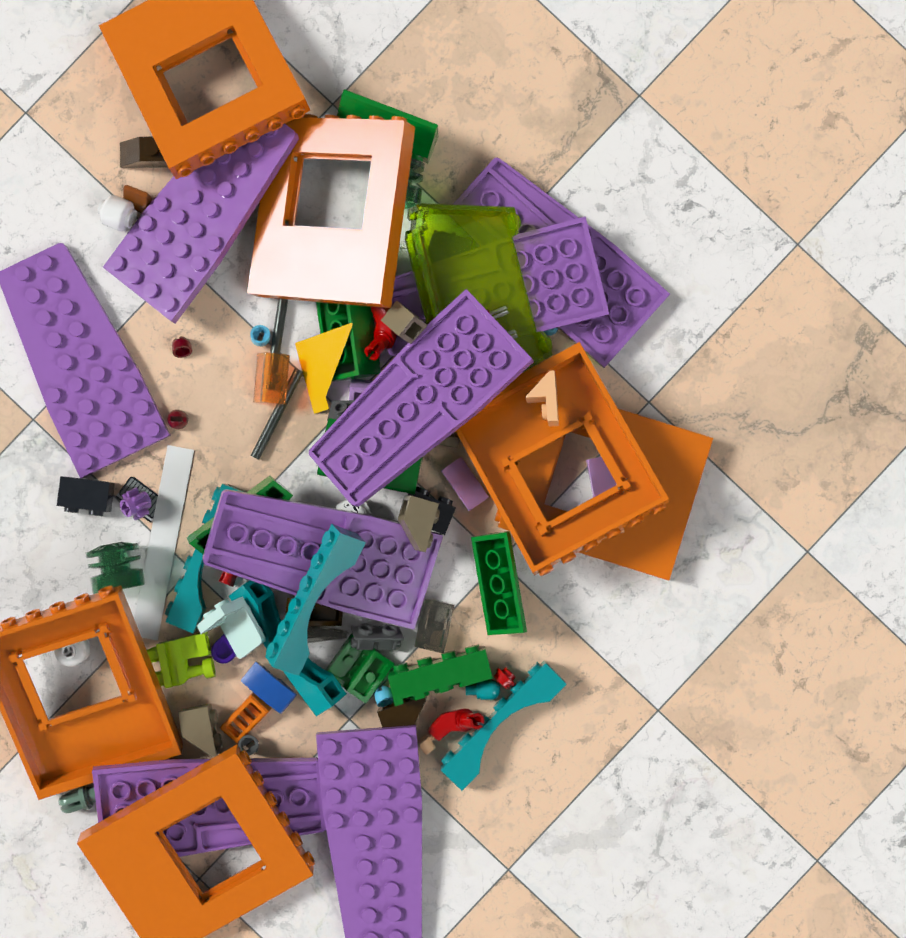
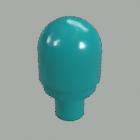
M485 680L476 683V685L466 686V695H477V699L494 700L500 694V686L493 680Z

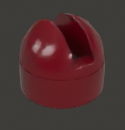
M180 336L179 339L175 338L173 340L172 353L175 357L184 358L192 353L189 339Z
M173 410L169 413L167 421L170 427L179 430L188 424V416L182 410ZM183 417V422L171 421V418Z

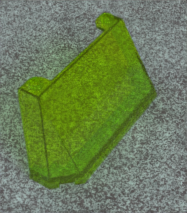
M420 203L408 209L407 219L411 221L410 230L405 231V243L427 325L467 289L490 312L503 306L508 308L504 310H508L509 313L495 320L507 332L511 330L516 331L514 334H517L518 337L514 340L534 361L526 370L552 356V341L550 337L543 331L537 332L513 241V237L518 234L521 226V220L518 214H516L515 207Z

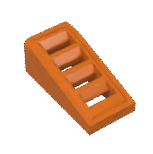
M252 692L219 728L238 744L239 740L246 736L272 707ZM245 708H248L256 716L255 719L245 710ZM240 715L247 723H249V725L247 726L237 716ZM232 721L242 730L241 733L230 724Z

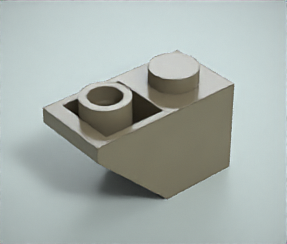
M398 301L393 304L381 320L399 337L410 344L428 326L422 318Z
M404 495L398 521L414 550L426 553L427 548H430L433 541L431 531L433 524H436L439 518V504L414 496Z
M211 704L181 709L178 712L182 737L209 756H217L220 753V748H223L221 734L216 732L215 724H218L216 709H212Z

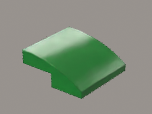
M351 633L325 670L332 673L347 692L366 704L395 663L374 647L373 650H356L351 648V638H354L353 633Z

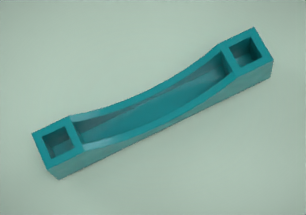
M222 484L221 487L217 486L212 496V500L215 501L211 510L208 509L202 523L205 524L215 516L223 490L245 491L228 484ZM196 549L193 556L189 555L183 567L186 570L184 578H179L174 592L177 593L174 602H169L165 611V615L168 616L166 623L191 633L197 632L198 627L196 625L201 622L206 611L202 592L203 554Z
M331 524L329 530L324 533L322 544L318 552L312 557L311 566L306 576L301 579L299 590L295 598L290 601L288 612L284 620L279 623L273 642L267 647L265 657L273 668L299 676L310 654L307 643V629L314 605L332 580L343 571L355 565L366 544L357 533Z
M249 580L228 597L233 601L243 596L247 605L251 608V612L258 625L263 630L265 636L263 645L267 649L277 634V628L281 619L276 607L274 593L269 586ZM307 658L299 676L283 671L315 716L328 710L347 695L332 673L322 669L309 658Z
M545 661L541 664L536 662L528 670L529 676L523 682L521 680L517 681L516 685L510 689L512 694L506 700L502 697L493 706L495 711L489 717L483 716L484 724L478 723V725H482V728L476 729L471 735L469 733L465 734L458 742L460 747L454 753L450 750L441 759L443 763L441 771L461 791L480 773V763L484 748L491 734L500 723L524 707L550 702L567 685Z

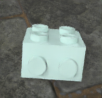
M243 596L231 602L225 599L217 603L215 609L203 615L204 620L196 625L201 634L220 626L239 659L247 656L265 642L263 630L258 625L251 612V608L247 605Z

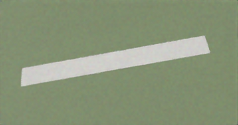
M167 445L134 618L142 638L158 641L194 450Z

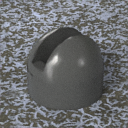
M246 735L239 740L238 746L243 751L245 750L243 747L254 741L255 745L246 750L248 755H253L259 749V742L254 736Z

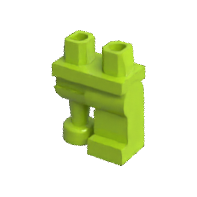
M208 631L202 634L197 633L160 642L156 646L147 649L151 663L160 662L161 670L155 671L160 685L164 686L165 689L182 685L188 679L204 675L207 679L216 677L213 658L203 659L202 665L189 666L188 659L211 654Z

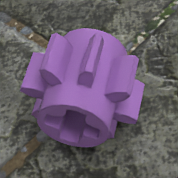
M134 488L122 494L124 499L120 501V508L126 517L133 516L134 520H138L149 514L148 509L151 507V499L145 491L139 492L137 488Z

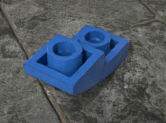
M255 662L241 679L245 686L280 714L285 711L297 696L281 679L276 678L260 662Z

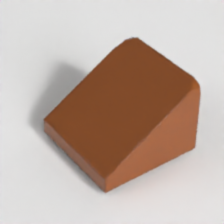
M124 186L123 198L131 201L134 209L142 214L152 202V197L147 192L132 186Z

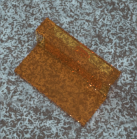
M269 352L257 354L254 403L286 404L290 355Z

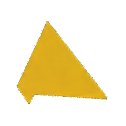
M353 323L295 343L314 414L329 409L326 395Z

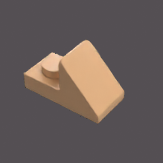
M554 370L549 371L526 396L527 403L546 402V404H542V417L547 419L549 426H559L557 386Z

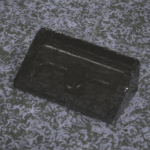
M435 599L424 600L415 647L444 653L454 610L453 604Z

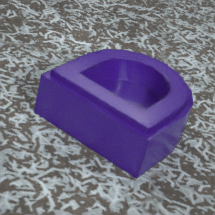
M225 634L211 648L213 659L222 664L228 663L236 657Z

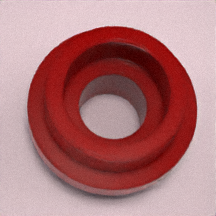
M499 667L496 669L497 673L494 675V678L508 690L511 686L514 687L516 685L513 681L516 676L506 667L503 670Z

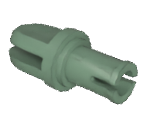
M84 785L77 790L62 795L58 801L59 805L62 806L60 808L61 811L72 813L81 809H91L93 803L96 802L94 787L89 788Z

